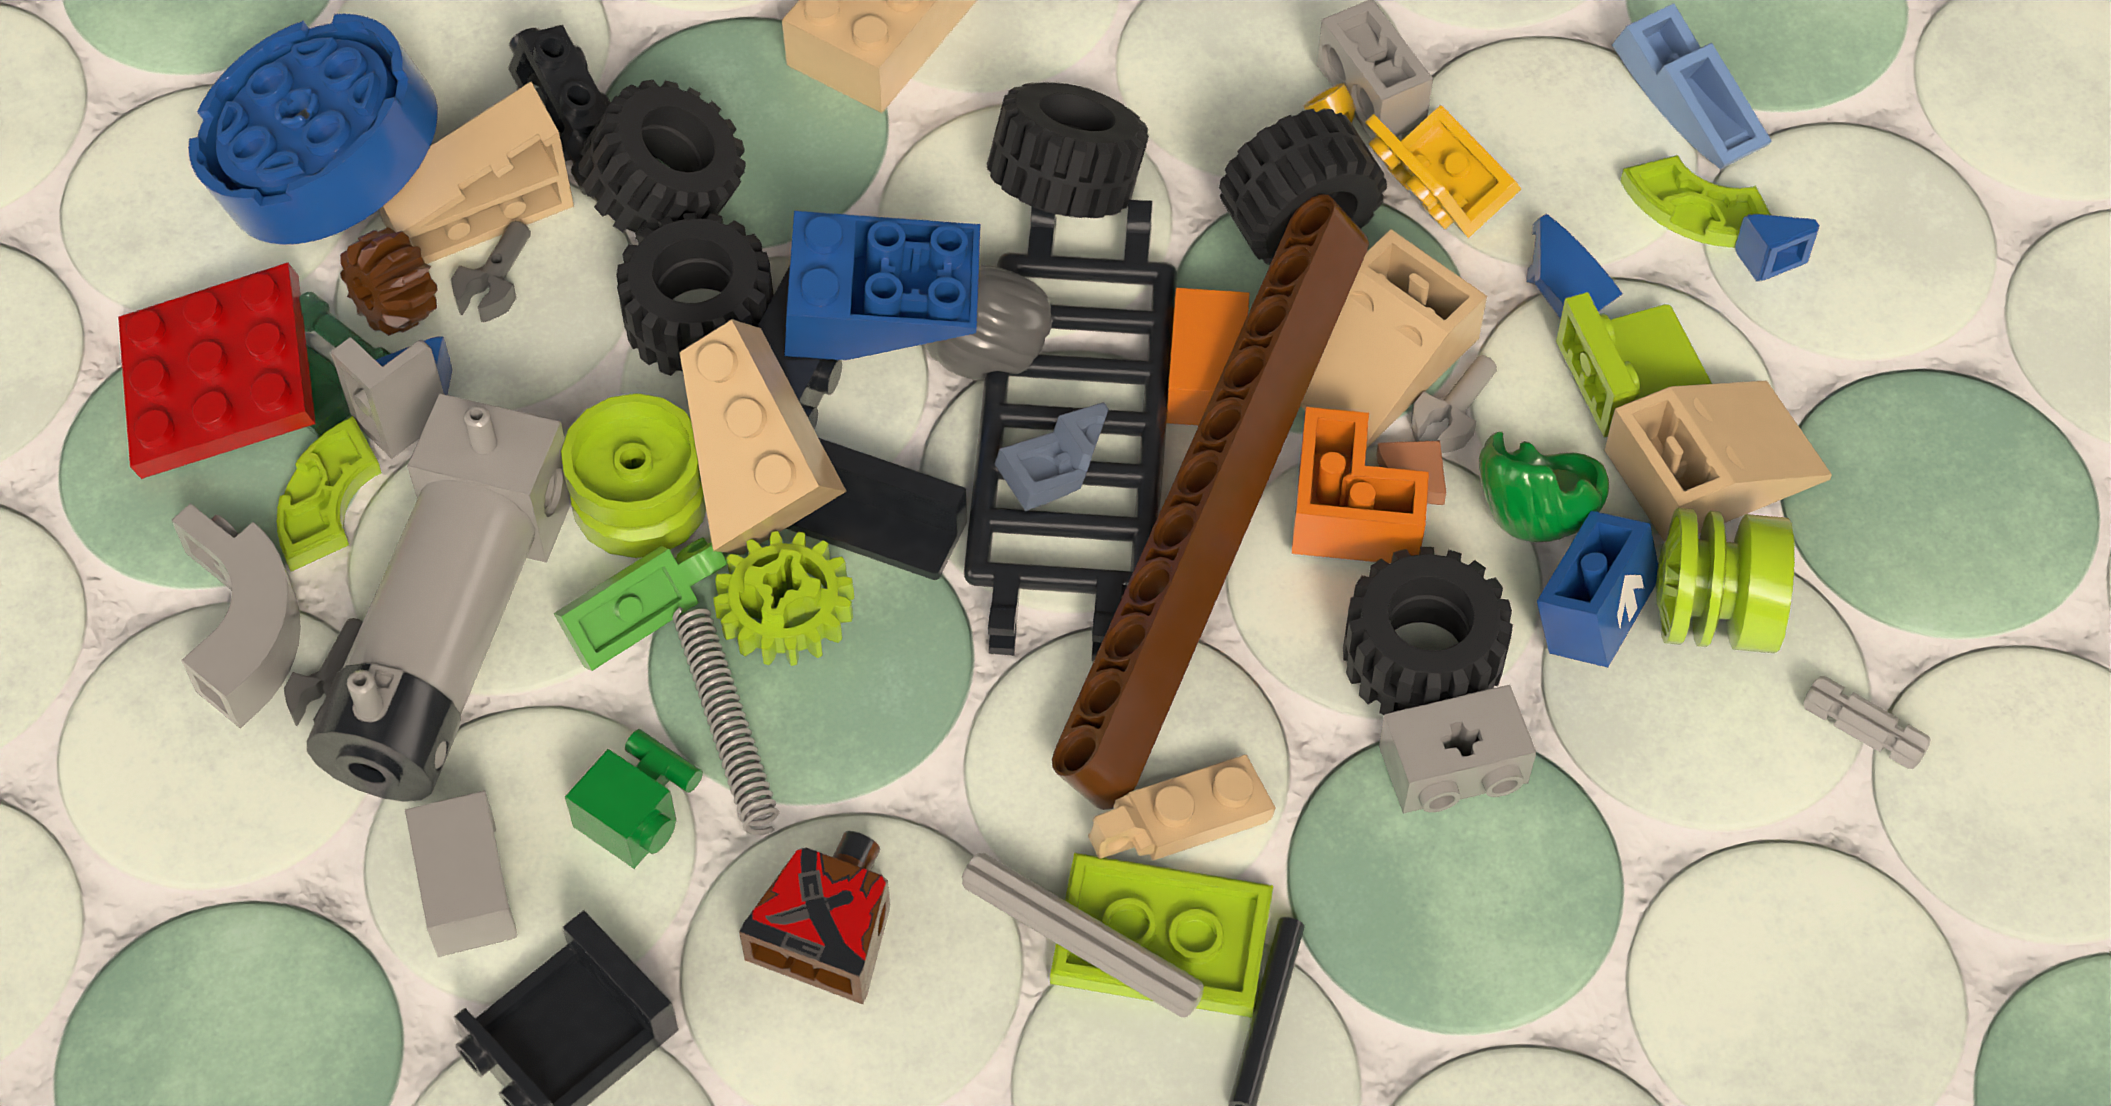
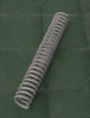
M679 607L673 615V622L676 624V631L679 632L678 636L681 640V646L685 649L684 655L687 657L690 673L693 674L692 677L696 683V690L699 692V699L702 700L701 705L705 709L704 714L707 717V723L711 726L710 732L713 734V741L716 743V750L719 752L722 768L725 769V777L728 778V785L731 787V794L734 796L737 812L741 814L740 821L744 823L743 830L753 835L771 833L775 830L772 826L755 830L749 827V825L761 826L772 822L778 816L779 810L774 808L776 801L771 799L773 792L768 790L770 783L765 781L767 775L762 772L764 766L759 764L761 757L756 755L758 748L753 746L755 739L750 737L752 731L747 729L749 722L744 720L746 713L741 711L743 705L739 703L740 696L735 694L737 687L733 686L734 679L729 677L731 670L727 668L728 662L724 660L725 653L721 651L722 645L718 643L720 639L716 635L717 630L712 626L714 621L709 618L711 612L704 608H696L686 612L679 618V614L683 610ZM700 613L705 614V616L696 617L688 622H683L685 619L692 615ZM695 627L690 631H685L687 628ZM694 644H701L696 648L692 647ZM705 652L699 656H694L696 653ZM711 669L705 673H700L702 670ZM715 677L710 679L709 681H704V679ZM725 681H728V684L719 685L724 683ZM719 685L711 690H706L708 687ZM727 690H731L730 693L721 694L723 692H726ZM721 694L715 698H710L712 695ZM731 698L734 699V701L723 703L717 707H712L714 704L728 701ZM733 707H737L736 710L728 711L721 715H716L718 712L727 711L732 709ZM736 716H740V718L730 720L728 722H725L724 724H718L721 721L729 720ZM739 724L743 725L740 728H735L726 733H721L725 729L734 728ZM742 733L746 734L745 736L725 741L727 738L736 737ZM744 742H749V744L737 747L733 750H727L730 747L738 746L740 744H743ZM748 750L752 751L750 754L742 755L740 757H737L736 759H730L734 755L745 753ZM751 759L755 760L752 763H748L740 767H734L737 764L745 763L747 761H750ZM754 768L758 769L755 772H750L743 776H737L740 773L750 771ZM756 777H761V779L757 781L750 782L746 785H740L745 781L752 780ZM759 786H764V788L760 790H755L753 792H750L749 794H743L747 790L755 789ZM767 795L765 798L758 799L752 803H746L750 799ZM765 804H770L768 807L761 808L754 812H749L753 808L760 807ZM768 813H773L771 816L765 819L752 821L756 817L763 816Z

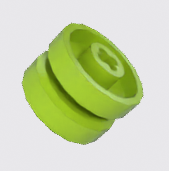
M634 393L609 397L586 409L569 427L561 449L563 471L567 489L570 493L575 522L588 541L609 554L641 558L660 546L671 550L681 545L703 523L706 505L691 419L683 409L661 397Z

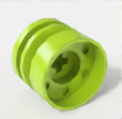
M1677 508L1671 519L1667 539L1661 547L1657 570L1656 603L1660 612L1663 642L1681 645L1685 641L1692 617L1693 637L1696 646L1707 647L1712 642L1719 619H1724L1727 624L1729 643L1733 650L1774 654L1778 652L1785 637L1793 592L1795 543L1793 525L1790 519L1745 514L1738 526L1734 542H1726L1725 524L1723 516L1719 511L1708 512L1702 526L1700 539H1698L1697 515L1694 509Z

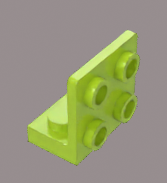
M1588 292L1565 298L1556 342L1604 438L1608 437L1615 408L1671 386L1712 384L1671 305L1664 304L1609 319L1605 313L1599 314Z

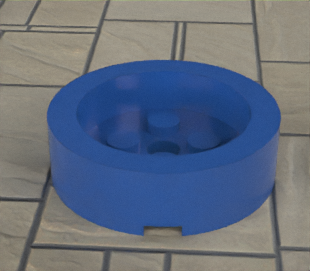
M334 14L332 23L309 29L306 23L301 21L277 31L250 48L218 78L197 111L203 121L198 136L189 139V159L198 179L240 229L249 236L267 243L281 245L301 244L324 239L358 224L378 211L412 178L427 155L434 138L438 120L436 97L430 84L396 37L380 22L357 14ZM304 109H306V111L310 115L307 119H305L302 115L296 116L299 112H301Z

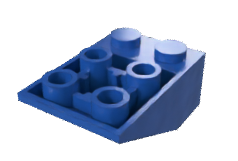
M794 211L785 356L851 360L975 334L977 329L981 224Z

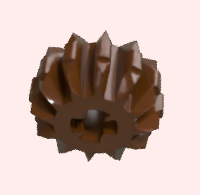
M390 227L380 231L373 230L359 237L357 242L349 245L348 250L340 254V264L343 268L340 272V278L347 285L349 291L346 297L353 300L356 305L357 315L365 316L369 327L374 331H382L388 336L399 331L401 333L406 332L419 325L420 321L426 319L431 312L437 309V299L434 294L438 289L437 284L429 273L431 266L423 260L421 248L412 246L408 235L403 231L395 232Z

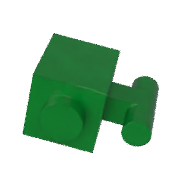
M641 729L634 731L625 744V751L640 761L636 766H633L610 749H607L565 796L573 827L633 869L638 866L648 853L655 854L667 844L674 832L675 822L677 821L671 792L664 786L671 781L685 792L690 793L698 786L703 777L701 769Z

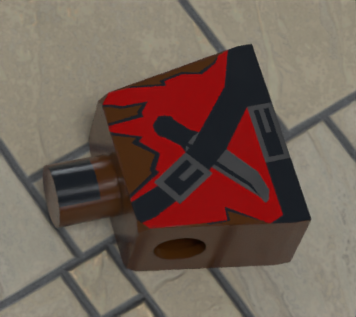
M846 831L833 857L809 848L796 850L747 917L739 931L745 961L863 1005L870 987L890 909L888 880L882 875L871 871L880 852V846L873 839L862 833Z

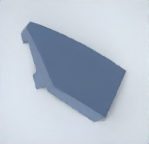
M1104 402L1060 415L1052 433L999 449L995 466L1025 511L1047 504L1081 489L1109 410Z

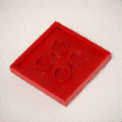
M289 262L118 317L129 461L131 469L141 479L316 424L299 275Z

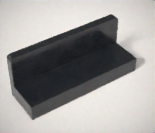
M819 438L846 492L786 529L796 533H805V536L820 541L824 540L828 544L932 580L939 579L967 524L966 488Z

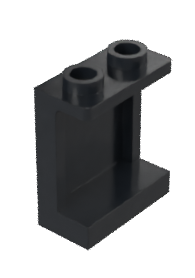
M584 910L562 927L567 941V945L476 1018L466 1008L454 1016L462 1040L455 1044L456 1049L479 1077L484 1076L490 1071L504 1086L498 1094L506 1106H588L679 1031L672 1002Z

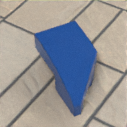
M1545 214L1533 223L1532 235H1536L1533 262L1528 267L1526 283L1537 286L1560 319L1565 298L1588 292L1599 312L1623 294L1596 259L1552 217Z

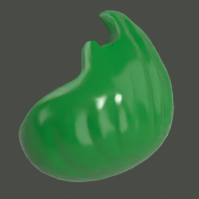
M1503 432L1493 433L1487 439L1484 448L1480 452V478L1489 510L1500 528L1517 539L1529 542H1551L1574 535L1579 532L1591 511L1600 512L1607 500L1609 478L1606 469L1601 462L1585 454L1558 453L1542 455L1531 443L1526 441L1520 443L1518 450L1507 452L1504 445Z

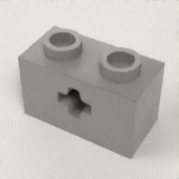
M1511 685L1384 714L1379 748L1403 814L1420 809L1431 813L1440 812L1454 806L1461 799L1487 794L1490 797H1501L1511 794L1523 784L1529 782L1536 756L1535 747Z

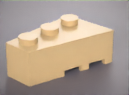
M529 82L431 145L427 155L412 178L389 202L379 209L385 227H390L395 232L403 231L408 235L412 246L421 248V256L426 264L504 234L511 222L518 221L528 225L574 207L559 131L532 82Z
M730 320L680 352L713 551L743 555L748 552L746 541L753 539L761 544L770 538L771 532H781L846 492L761 328Z

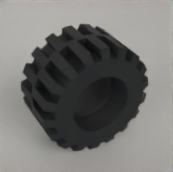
M654 80L642 81L638 88L631 84L622 89L619 96L615 95L585 141L580 153L583 158L579 162V174L587 178L582 186L588 197H595L598 201L594 208L602 217L609 215L615 220L612 226L624 233L628 229L635 233V239H637V235L645 228L655 231L659 228L658 221L671 217L672 221L675 222L684 220V213H697V219H707L709 213L718 215L740 185V178L744 174L746 161L740 158L745 152L743 142L733 136L737 129L731 119H723L719 114L721 108L713 101L708 104L699 98L700 92L690 87L687 91L681 90L678 83L666 80L662 86H659ZM657 159L661 160L662 162H664V163H665L666 165H668L669 167L665 166L664 164H662L661 162H659Z
M1042 82L1023 84L1022 87L1012 88L1009 90L1008 95L1004 96L987 161V170L991 172L990 177L994 183L1002 186L1001 189L1034 208L1075 218H1104L1105 215L1113 216L1121 213L1122 209H1126L1128 207V200L1132 198L1149 138L1147 134L1148 128L1144 122L1139 120L1140 117L1134 111L1100 92L1064 83Z
M1326 108L1318 112L1310 109L1304 110L1295 116H1286L1270 127H1265L1259 131L1252 140L1246 142L1237 151L1238 155L1229 161L1224 169L1226 175L1220 179L1219 189L1222 192L1219 196L1223 205L1254 255L1268 265L1273 260L1291 217L1310 198L1318 195H1329L1361 229L1375 216L1373 212L1381 206L1385 198L1383 192L1387 189L1384 172L1347 116L1341 112L1336 114L1333 109Z
M684 213V220L675 222L672 221L671 217L658 221L659 228L655 231L648 228L641 231L637 235L638 245L628 244L622 253L624 263L618 264L616 277L627 338L632 349L638 348L640 359L647 365L658 362L659 372L672 376L676 370L683 371L680 352L730 320L758 327L774 296L767 252H762L761 241L756 235L750 234L746 236L745 226L735 220L726 225L723 224V217L721 215L709 213L707 219H697V213ZM695 289H711L721 292L707 301L698 303H683L673 300L678 295Z
M1420 547L1419 555L1411 556L1407 549L1393 552L1391 564L1383 559L1375 562L1370 567L1369 577L1362 575L1356 583L1354 596L1350 598L1343 643V661H1348L1346 674L1350 683H1360L1359 696L1367 704L1375 700L1381 703L1380 714H1389L1493 689L1494 686L1499 685L1512 635L1513 624L1510 623L1512 609L1509 599H1501L1503 587L1496 577L1488 580L1484 579L1486 567L1476 560L1467 565L1460 561L1462 553L1448 549L1447 556L1435 555L1434 547ZM1411 623H1430L1450 632L1459 643L1443 650H1424L1404 641L1395 630Z

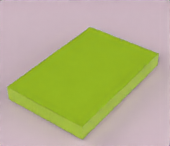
M1074 853L1065 896L1066 902L1200 980L1204 988L1202 998L1196 1009L1252 1018L1274 885L1110 858L1099 859L1098 856ZM1056 943L1050 971V984L1153 1001Z

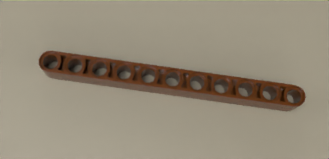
M1318 195L1310 198L1295 211L1289 221L1055 747L1052 757L1053 770L1096 808L1102 810L1114 809L1115 800L1134 791L1367 253L1368 237L1329 195Z

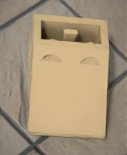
M1390 229L1367 251L1300 407L1304 410L1306 407L1369 413L1367 449L1479 339L1487 295Z
M1768 381L1671 386L1615 408L1605 446V452L1664 542L1668 536L1673 513L1677 508L1694 509L1697 515L1699 534L1709 511H1719L1723 516L1724 523L1826 482L1832 476Z

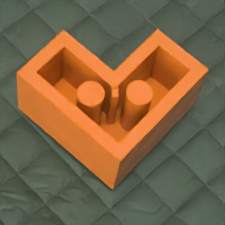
M1306 407L1291 554L1377 562L1383 559L1387 563H1392L1393 552L1407 549L1411 556L1419 555L1426 526L1429 472L1365 466L1369 413Z

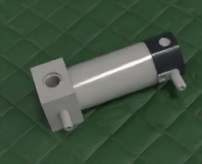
M439 394L407 465L417 501L345 664L336 673L307 739V753L317 766L334 779L358 791L379 798L402 802L423 800L432 794L459 730L462 711L525 560L529 558L547 563L570 508V493L568 492L564 477L561 449L565 440L561 421Z

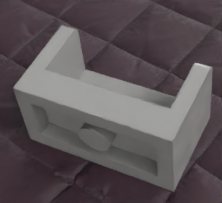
M481 791L405 809L426 926L437 956H446L515 939L517 931L507 899L494 834L496 827L486 792Z

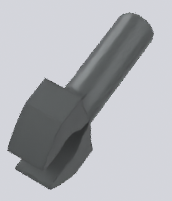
M514 221L508 225L483 267L474 270L459 265L451 278V284L460 315H463L471 298L475 294L484 292L488 287L489 292L483 297L478 306L481 322L493 320L509 312L517 297L514 284L505 281L504 278L530 238L531 231L525 224Z
M351 618L346 621L318 672L309 676L292 672L284 687V695L287 707L296 726L299 725L305 714L306 707L311 701L320 699L324 693L327 696L336 673L345 664L363 623L362 620ZM322 705L320 706L318 712L316 713L313 719L314 723L316 721V718L320 712Z

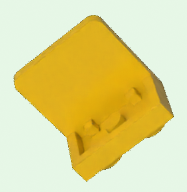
M1442 105L1436 108L1402 141L1375 114H1372L1365 121V124L1376 136L1368 143L1369 147L1385 163L1384 166L1407 191L1411 190L1422 202L1421 205L1444 230L1454 223L1469 238L1522 190L1506 170Z

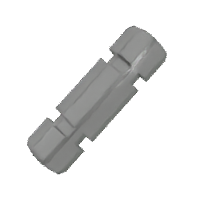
M1820 676L1813 683L1804 699L1803 706L1806 710L1823 720L1831 716L1836 719L1833 726L1878 752H1881L1883 748L1891 751L1889 758L1908 769H1914L1920 763L1931 741L1927 734L1909 724L1903 729L1897 725L1900 720L1899 718L1854 692L1850 697L1844 695L1842 692L1845 687L1828 677Z

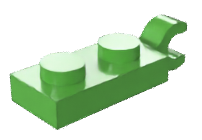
M703 537L683 548L676 558H674L669 548L660 546L553 614L584 668L593 671L672 621L673 615L679 607L683 609L679 614L680 616L697 605L699 602L691 586L719 571L727 565V561L722 552L713 551L712 542L708 544Z

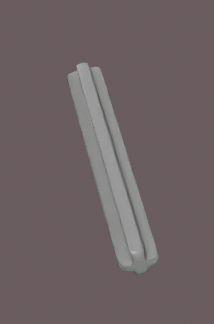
M977 853L966 866L962 875V885L966 890L1180 1017H1188L1199 1004L1203 995L1204 985L1197 978L985 853Z

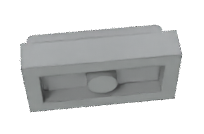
M351 337L333 349L331 355L351 416L354 417L359 428L393 459L420 438L439 394H444L432 349L423 340H419L383 367Z

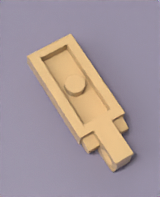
M1246 754L1129 792L1127 795L1115 800V809L1094 817V824L1091 833L1088 834V838L1099 859L1135 847L1139 856L1150 855L1154 861L1267 823L1272 819L1276 808Z

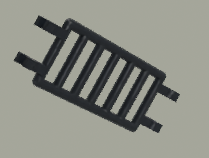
M1128 200L1124 260L1053 255L1057 226L1056 214L1031 206L1028 253H1004L997 262V267L1026 278L1151 285L1152 298L1151 311L1050 304L1051 329L1149 335L1147 361L1039 354L1028 369L1019 374L993 371L987 373L984 379L963 573L965 580L970 585L993 587L988 623V635H990L989 654L1015 656L1020 589L1096 594L1091 661H1094L1160 514L1177 270L1170 263L1149 261L1153 201ZM1009 376L1145 385L1143 412L1108 410L1100 434L1141 436L1139 464L1090 461L1082 484L1137 489L1134 517L996 508L999 480H1005L995 466L999 449L1002 448L1004 427L1054 431L1060 415L1083 409L1007 403ZM993 533L1132 542L1130 571L990 562Z

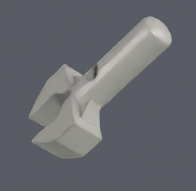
M1484 355L1478 356L1446 397L1435 398L1426 392L1420 395L1414 403L1412 412V433L1415 441H1419L1426 432L1427 426L1431 423L1442 422L1447 418L1449 419L1448 427L1437 440L1440 441L1441 452H1452L1466 446L1474 435L1476 420L1467 416L1466 410L1497 371V366L1491 358Z

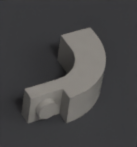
M190 503L172 519L185 553L232 591L229 609L219 626L181 661L196 693L237 727L242 728L272 699L290 672L300 639L301 626L298 602L276 547L260 527L252 522L238 534L221 516L215 515L212 519H209Z

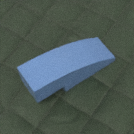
M1674 3L1627 25L1613 42V48L1654 106L1675 130L1719 169L1768 146L1772 142L1714 45L1710 43L1702 48L1700 47Z

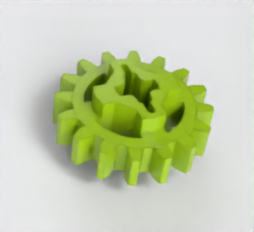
M776 531L771 532L769 546L762 548L753 539L746 541L748 550L746 558L730 553L726 558L729 574L716 575L715 582L718 596L713 597L716 617L721 619L723 636L726 640L738 639L740 654L747 656L756 648L762 650L763 663L771 665L777 653H786L789 664L794 666L798 664L799 651L807 649L810 654L819 658L823 656L821 645L823 638L837 643L842 640L841 623L852 622L853 619L851 601L855 599L853 580L851 577H847L846 563L842 556L830 559L827 542L823 540L810 549L806 547L805 533L798 532L793 538L792 543L787 544L782 542L779 532ZM807 573L811 574L815 578L809 577ZM752 618L760 619V620H761V624L758 623V622H756V621H755L754 619H752Z

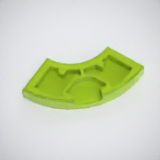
M1678 155L1624 168L1622 171L1621 184L1627 194L1645 214L1670 231L1700 243L1735 248L1745 216L1754 214L1771 215L1756 186L1731 188L1710 183L1690 171Z
M353 416L326 431L302 453L295 463L297 469L291 477L284 495L279 497L276 519L277 534L290 572L349 546L344 530V518L348 505L356 492L365 483L382 473L377 458Z

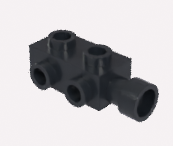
M563 25L542 30L539 28L525 29L517 33L509 42L513 57L508 70L518 86L517 90L529 82L538 86L536 91L556 128L559 132L563 133L560 140L565 161H572L571 173L581 192L586 195L582 185L587 178L579 174V162L583 158L580 153L585 141L611 102L607 95L600 92L588 71L583 51L579 46L573 44Z

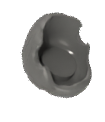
M979 265L976 333L927 343L924 346L929 355L934 360L940 362L944 368L965 378L983 380L987 373L993 371L1019 374L1028 369L1033 360L1039 355L1044 346L1045 338L1051 331V305L1048 296L1036 283L1019 274L996 266Z

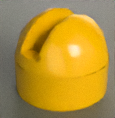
M1344 83L1328 88L1303 106L1305 110L1314 109L1316 112L1324 108L1333 109L1336 114L1341 112L1347 116L1350 122L1353 121L1356 110L1353 98Z

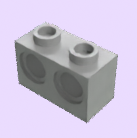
M1374 0L1364 1L1322 19L1317 66L1332 86L1340 83L1345 84L1356 108L1354 116L1371 139L1376 136L1365 124V121L1372 114H1375L1396 137L1415 129L1428 117L1433 78Z

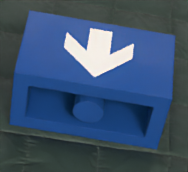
M1595 511L1589 513L1537 599L1549 654L1609 667L1656 586L1658 560L1650 523Z

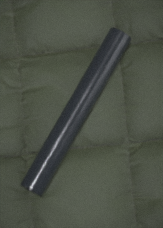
M1281 917L1278 920L1228 1106H1257L1305 927L1297 919Z

